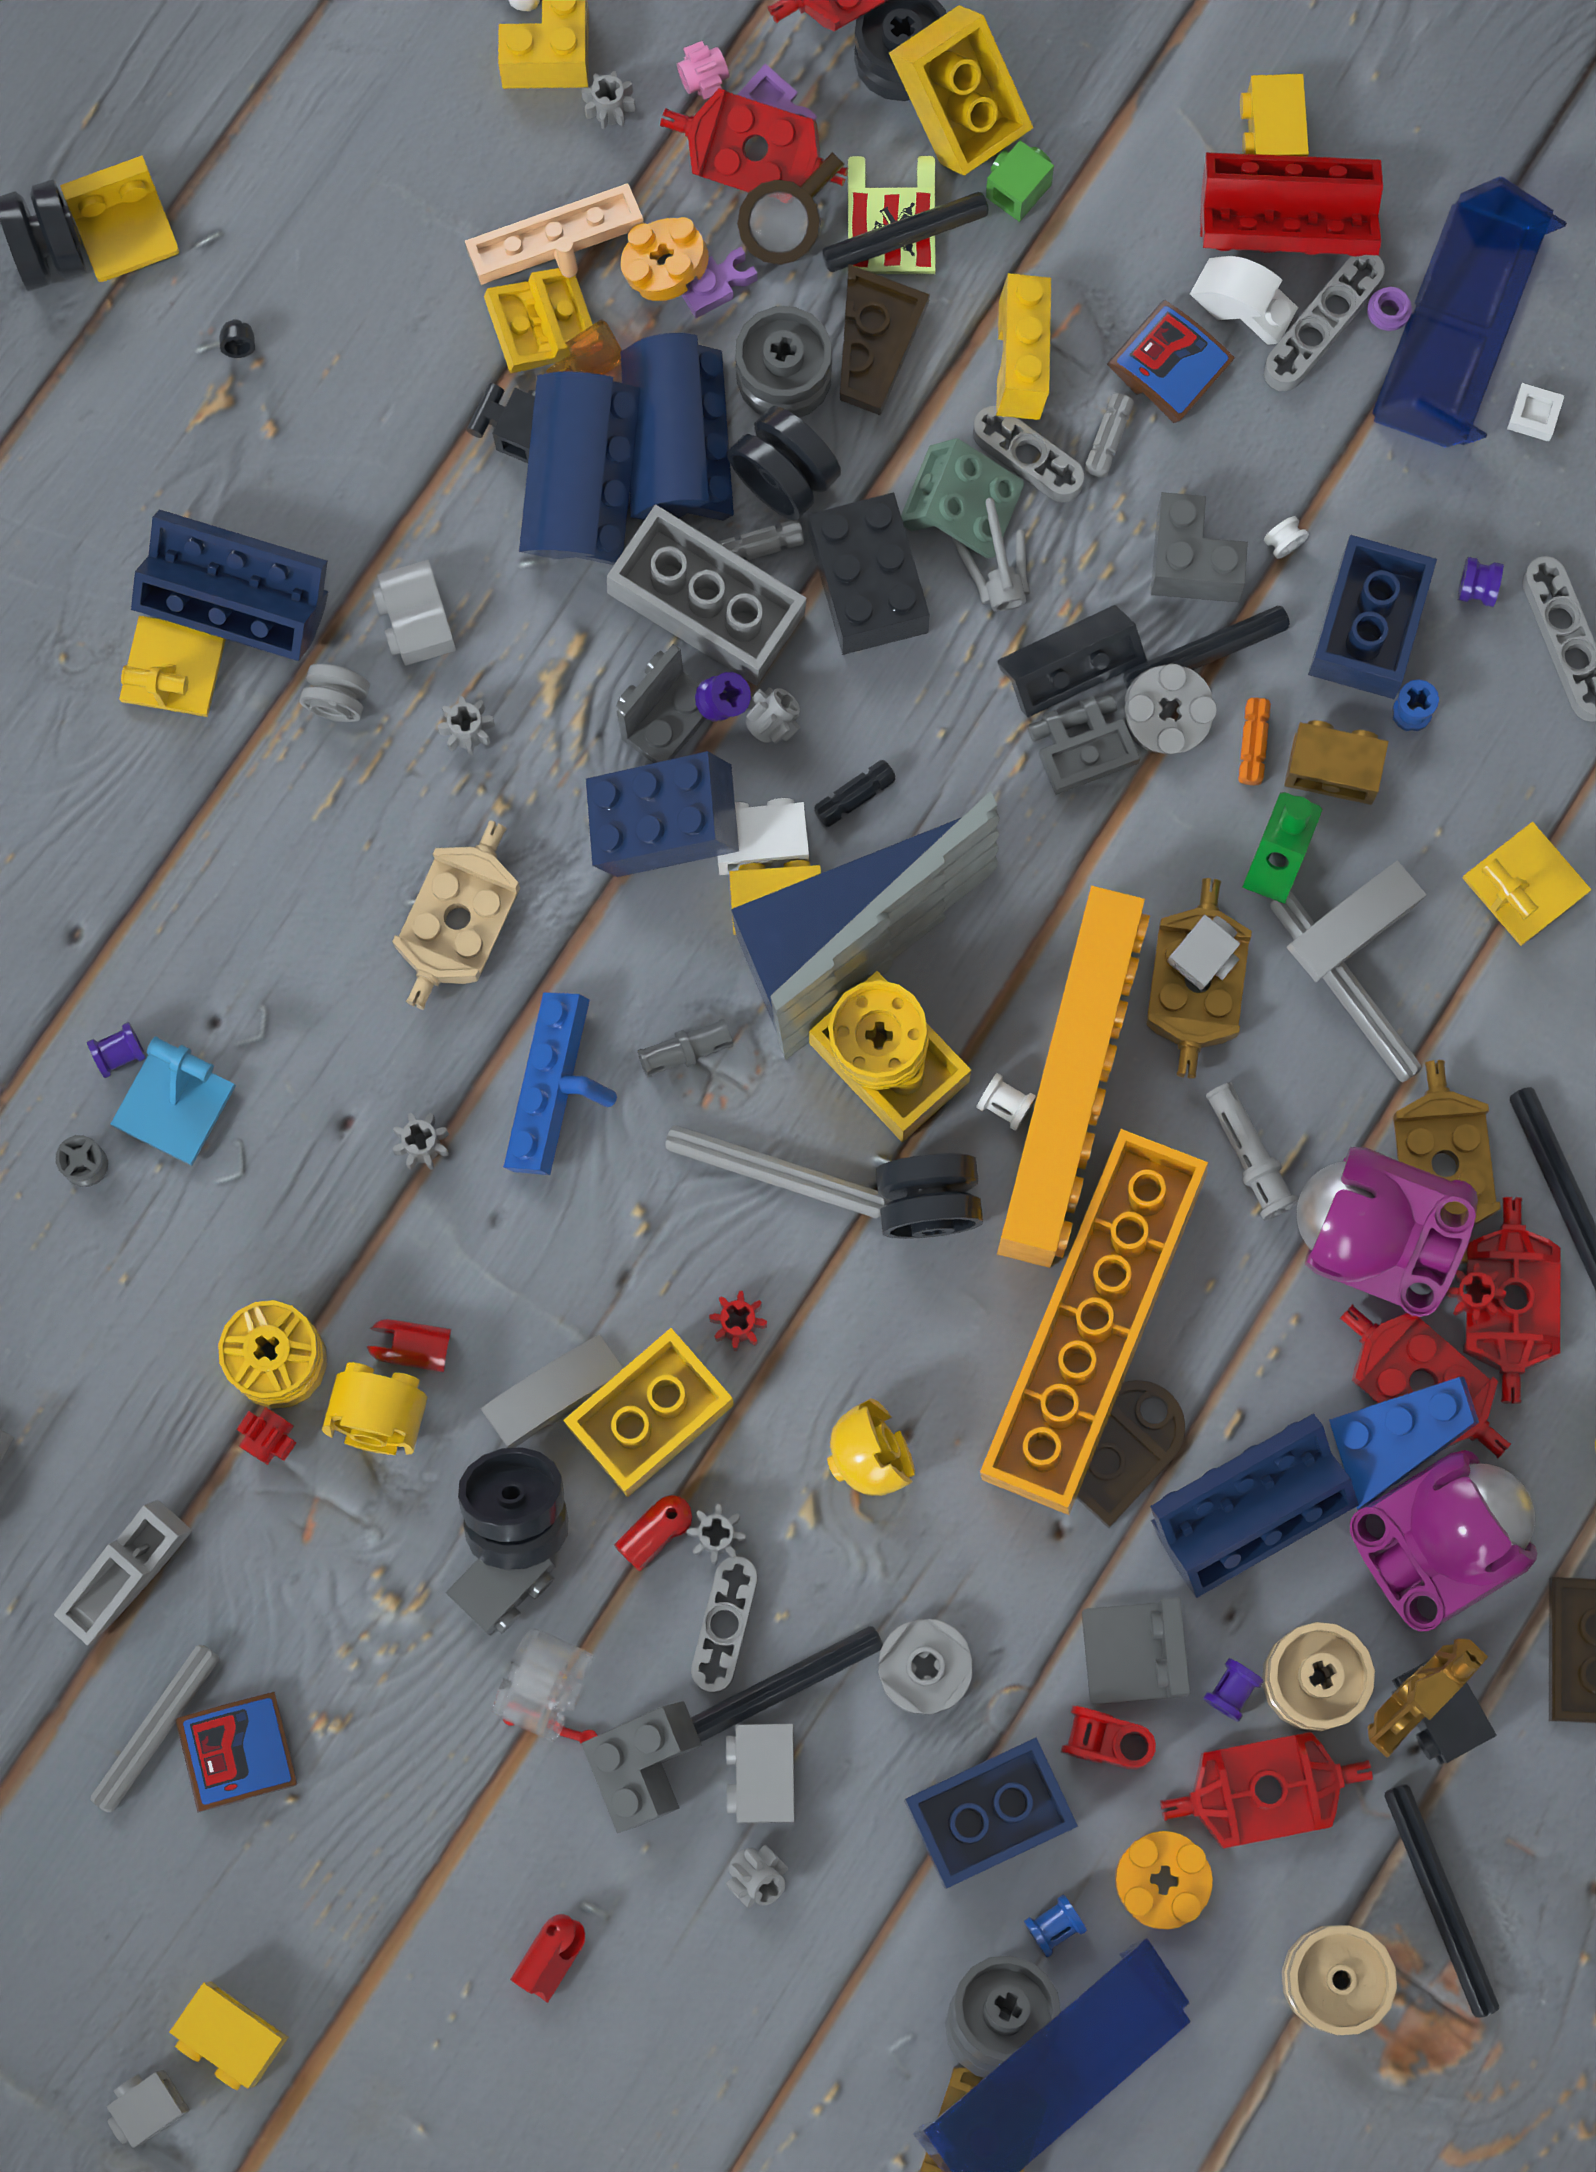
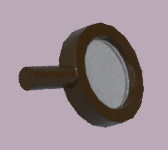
M833 152L801 186L794 182L773 180L761 183L747 194L739 209L737 225L741 241L752 255L763 262L782 265L798 261L811 251L819 237L821 226L818 205L813 198L845 165Z

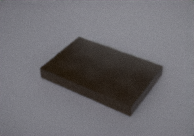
M1549 1578V1721L1596 1724V1579Z

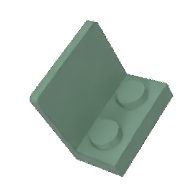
M958 438L930 445L902 511L903 525L910 531L935 526L985 558H993L996 556L988 520L986 499H994L1003 538L1023 489L1024 481Z

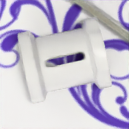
M996 1073L976 1108L981 1111L985 1109L992 1111L1010 1122V1128L1016 1131L1030 1110L1036 1096L1032 1093L1025 1095L1003 1082L1002 1075Z

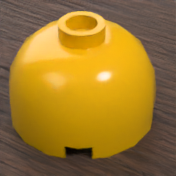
M870 1398L856 1405L839 1418L832 1428L830 1438L832 1455L827 1458L832 1474L839 1482L845 1480L851 1488L868 1496H883L911 1484L913 1481L910 1477L915 1475V1468L911 1453L901 1431L899 1430L895 1434L892 1433L884 1422L892 1417L883 1405L875 1399Z

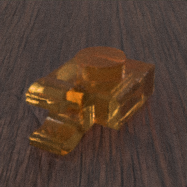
M600 319L567 341L565 344L571 354L550 366L546 372L571 371L605 375L621 364L620 352L622 349L607 322Z

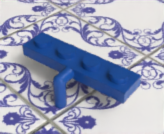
M543 992L503 1166L512 1172L551 1175L569 1094L582 1095L604 1107H611L616 1102L617 1095L615 1091L588 1077L573 1076L590 999L580 994Z

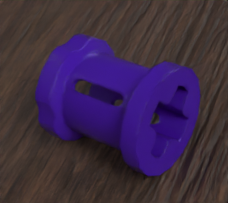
M129 1022L122 1025L121 1031L98 1042L94 1039L87 1041L91 1055L104 1078L111 1076V1070L134 1059L140 1062L146 1059L141 1043Z
M1228 1658L1225 1663L1227 1670L1213 1692H1206L1203 1699L1222 1714L1239 1722L1243 1716L1240 1710L1254 1688H1260L1264 1681L1247 1667Z

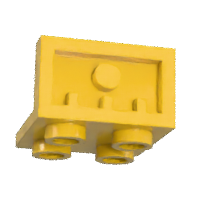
M143 155L60 185L99 282L110 280L179 254L178 245Z

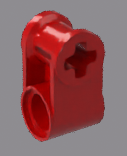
M1072 1706L1071 1713L1074 1715L1068 1744L1062 1745L1061 1753L1095 1763H1107L1130 1770L1143 1768L1152 1760L1156 1752V1742L1153 1734L1146 1727L1116 1719L1112 1715L1096 1710ZM1088 1724H1091L1088 1743L1084 1745L1083 1740ZM1137 1734L1146 1741L1147 1753L1142 1759L1137 1761L1129 1760L1122 1754L1120 1742L1126 1735Z

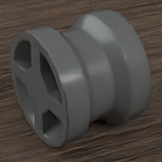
M74 1135L67 1138L59 1145L56 1152L58 1170L72 1184L79 1187H90L97 1184L104 1178L108 1170V1159L105 1152L93 1139L84 1135Z

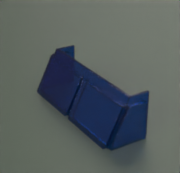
M1502 176L1460 194L1458 201L1451 206L1414 302L1416 308L1406 323L1372 412L1375 416L1374 422L1442 447H1451L1457 444L1465 445L1487 437L1486 432L1473 425L1543 238L1546 234L1566 227L1567 222L1553 214V209Z
M1147 1938L1132 1944L1119 1954L1122 1959L935 2121L922 2124L913 2133L942 2172H1020L1191 2022L1183 2010L1190 2004Z

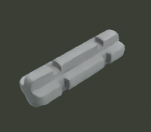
M1121 393L1111 395L1107 411L1104 414L1094 440L1093 448L1086 461L1085 471L1100 478L1108 475L1112 464V457L1116 454L1126 427V420L1129 419L1133 409L1134 401L1131 397Z
M791 520L781 523V528L778 529L773 525L740 535L741 539L736 541L734 537L718 542L741 558L746 557V560H751L781 551L780 547L785 545L787 549L800 546L804 543V534L799 521Z

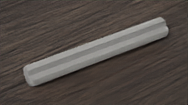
M201 1644L195 1647L91 1795L90 1800L97 1807L110 1813L115 1810L176 1723L175 1719L181 1716L219 1662V1656L215 1652Z

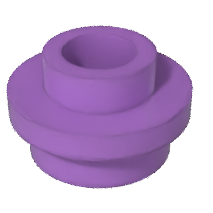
M1386 287L1376 291L1371 296L1367 306V314L1370 321L1377 328L1385 331H1394L1402 328L1408 322L1412 312L1410 299L1401 289L1396 287ZM1390 306L1395 309L1396 314L1387 315L1382 312L1381 308Z

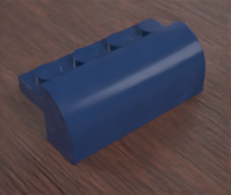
M664 333L649 336L635 342L620 352L622 383L640 387L630 482L631 517L645 520L656 504L678 519L687 513L721 521L734 515L731 468L727 454L729 441L722 350L699 345L697 335L689 333Z
M562 371L537 375L519 552L552 559L576 557L615 565L624 550L640 387L613 381L614 377L586 372Z
M159 509L152 517L149 555L135 571L131 610L300 661L315 638L325 610L328 591L324 590L328 560Z
M1313 1413L1299 1422L1291 1423L1283 1431L1264 1442L1249 1447L1241 1455L1220 1467L1207 1471L1202 1477L1183 1488L1166 1494L1160 1501L1151 1505L1150 1508L1154 1516L1151 1522L1163 1547L1195 1597L1198 1598L1359 1506L1351 1478L1331 1453L1324 1427Z

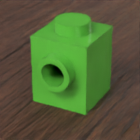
M1019 140L1010 152L1003 150L992 164L990 170L992 173L987 177L986 198L1020 222L1052 185L1054 165L1047 154L1037 147L1030 148Z

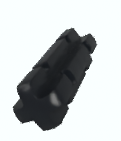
M879 760L868 768L867 774L862 772L833 792L835 794L833 798L827 796L817 803L814 811L818 819L826 827H830L842 819L841 815L843 812L849 814L875 796L878 788L884 790L894 783L895 773L885 760Z

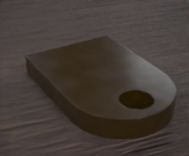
M1143 1380L1123 1382L1077 1495V1499L1108 1528L1117 1521L1166 1468L1183 1444L1185 1419L1179 1403L1170 1392L1160 1385ZM1156 1398L1165 1404L1167 1416L1162 1422L1153 1424L1147 1422L1142 1417L1140 1407L1146 1399Z

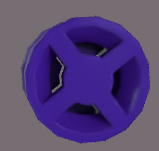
M1467 557L1460 580L1458 600L1468 602L1471 599L1481 600L1485 606L1494 607L1502 581L1504 564L1493 562L1490 565L1480 564L1477 558Z
M724 672L707 678L700 683L695 694V702L699 712L711 721H723L729 717H735L744 713L751 700V691L747 681L741 675L734 672Z

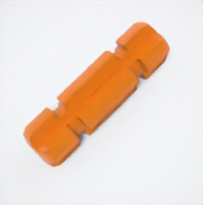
M1249 698L1245 707L1244 719L1248 721H1245L1243 727L1240 757L1243 761L1239 767L1238 777L1239 782L1245 785H1261L1264 779L1265 764L1262 762L1266 758L1269 729L1267 721L1270 718L1271 709L1270 701L1265 698Z

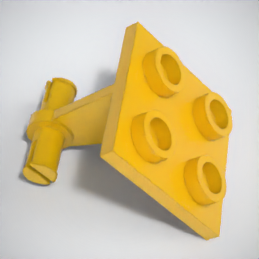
M139 616L128 663L123 667L121 674L122 689L119 700L130 704L208 717L226 639L166 620Z
M1533 821L1462 877L1520 946L1524 945L1592 890Z

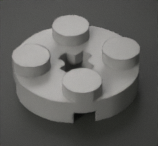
M1168 664L1144 671L1131 683L1125 696L1126 716H1124V720L1131 737L1138 745L1150 752L1169 755L1186 752L1197 746L1208 734L1217 709L1209 686L1199 674L1178 664ZM1164 698L1168 702L1175 699L1178 702L1177 712L1179 716L1176 720L1171 717L1165 720L1160 718L1159 714L1163 710L1159 704L1161 699Z
M919 1619L900 1625L887 1637L879 1654L878 1675L884 1692L898 1707L913 1714L934 1715L950 1709L964 1696L972 1679V1658L966 1640L955 1628L940 1620ZM931 1654L937 1659L934 1663V1668L938 1671V1674L934 1678L926 1675L920 1680L914 1675L917 1667L912 1661L917 1655L925 1659Z

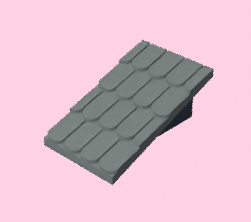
M991 791L959 819L731 909L736 937L777 1032L779 1046L785 1060L809 1042V1031L832 1011L835 1004L846 991L865 982L876 971L882 976L887 973L893 964V959L945 920L944 912L995 871L998 866L996 854L999 847L996 840L999 837L997 824L1000 818L997 813V803Z

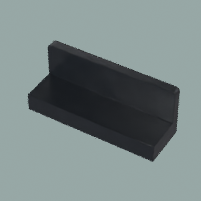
M1114 605L1002 657L997 662L1000 670L1012 682L1021 711L1029 718L1122 674L1130 668L1147 662L1136 624Z

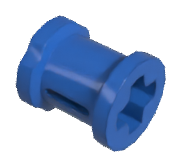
M1420 679L1412 680L1402 687L1393 705V720L1398 727L1405 731H1420L1429 724L1439 703V696L1435 687L1429 682ZM1419 702L1423 706V708L1416 707L1412 710L1408 704L1414 705Z
M1064 1894L1057 1898V1905L1036 1919L1029 1917L1024 1920V1924L1046 1957L1053 1954L1055 1946L1076 1932L1082 1935L1087 1931L1084 1923Z

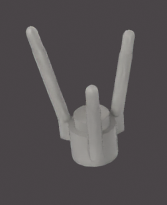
M987 498L988 520L999 569L988 574L990 581L986 583L968 548L953 537L952 541L979 589L982 604L991 602L993 611H1007L1024 605L1027 602L1025 595L1030 593L1026 579L1025 532L1023 530L1016 532L1015 574L1014 568L1008 566L994 499Z

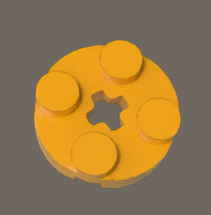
M664 218L649 224L640 223L629 231V242L624 247L621 256V270L631 288L638 291L643 298L651 301H665L679 297L688 291L686 284L691 282L695 276L699 280L705 273L709 260L708 248L703 237L689 218ZM663 255H673L671 257L666 258L665 264L659 265V263L657 262L658 259Z
M1159 1831L1141 1837L1125 1850L1116 1867L1115 1887L1117 1895L1126 1911L1138 1922L1151 1928L1175 1929L1195 1920L1207 1905L1212 1892V1871L1204 1851L1190 1839L1178 1833ZM1161 1866L1170 1867V1875L1177 1877V1885L1169 1887L1167 1895L1159 1894L1158 1885L1151 1884L1150 1882L1151 1874L1160 1873Z

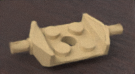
M489 821L479 845H476L475 848H435L433 852L434 861L399 937L395 935L392 941L403 958L417 971V980L406 1000L408 1004L414 1007L416 1004L417 1008L424 1010L434 985L439 986L440 983L467 984L479 980L520 890L518 881L497 860L495 853L504 832L507 830L503 825L498 823L496 826V822ZM462 908L471 915L469 924L459 930L449 928L445 922L446 916L453 909Z

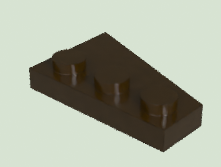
M848 264L840 383L841 401L881 416L929 304L930 294Z

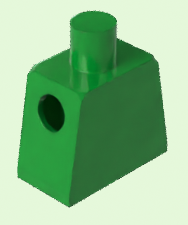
M1280 792L1242 888L1285 904L1323 809L1319 805L1310 802L1304 797ZM1273 852L1286 856V862L1283 867L1270 863L1269 859Z

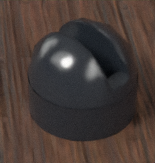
M233 319L223 325L219 335L220 350L224 355L231 358H243L254 352L255 336L249 324Z

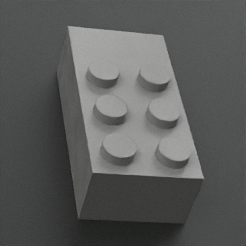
M656 504L607 575V594L758 686L805 615L806 597Z

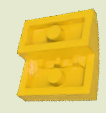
M559 268L532 272L529 280L526 282L490 287L485 292L484 299L510 374L571 358L591 350L599 344L576 275L567 278L562 275Z

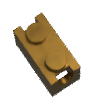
M1324 721L1300 722L1297 733L1294 735L1284 786L1372 805L1379 792L1389 741L1378 739L1377 734L1366 730H1354L1352 733L1335 730L1332 724Z

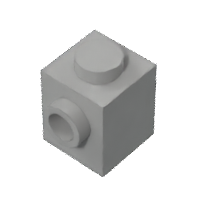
M1204 915L1166 962L1202 991L1214 975L1223 980L1240 960L1233 954L1240 945L1234 939L1237 931L1219 916H1215L1211 920Z
M165 2070L157 2071L145 2080H142L139 2074L135 2075L114 2090L118 2099L106 2106L112 2115L107 2120L112 2132L122 2144L129 2142L132 2148L143 2145L190 2111Z

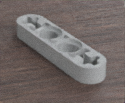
M1378 255L1351 256L1272 349L1266 359L1263 374L1266 383L1271 388L1277 391H1288L1298 386L1370 300L1371 296L1380 287L1385 274L1383 260ZM1366 267L1372 270L1371 276H1365L1357 285L1355 291L1351 284L1354 282L1357 270L1362 271ZM1332 296H1341L1347 300L1350 307L1346 313L1334 314L1327 309L1325 301ZM1304 328H1315L1322 334L1323 341L1319 345L1308 346L1300 340L1299 332ZM1294 351L1298 357L1294 360L1291 373L1286 371L1282 376L1277 374V366H1283L1290 359Z
M1538 557L1530 563L1524 573L1522 580L1523 589L1573 711L1585 721H1596L1595 705L1593 702H1584V698L1588 694V687L1584 679L1591 674L1595 676L1592 677L1588 685L1592 694L1596 696V643L1562 563L1553 557ZM1540 570H1542L1545 576L1552 575L1554 577L1549 586L1553 599L1543 604V601L1549 595L1548 589L1544 582H1535V578ZM1558 608L1566 610L1572 617V625L1567 629L1554 627L1549 621V612ZM1574 648L1584 651L1589 659L1588 666L1583 669H1574L1569 666L1565 660L1566 651Z

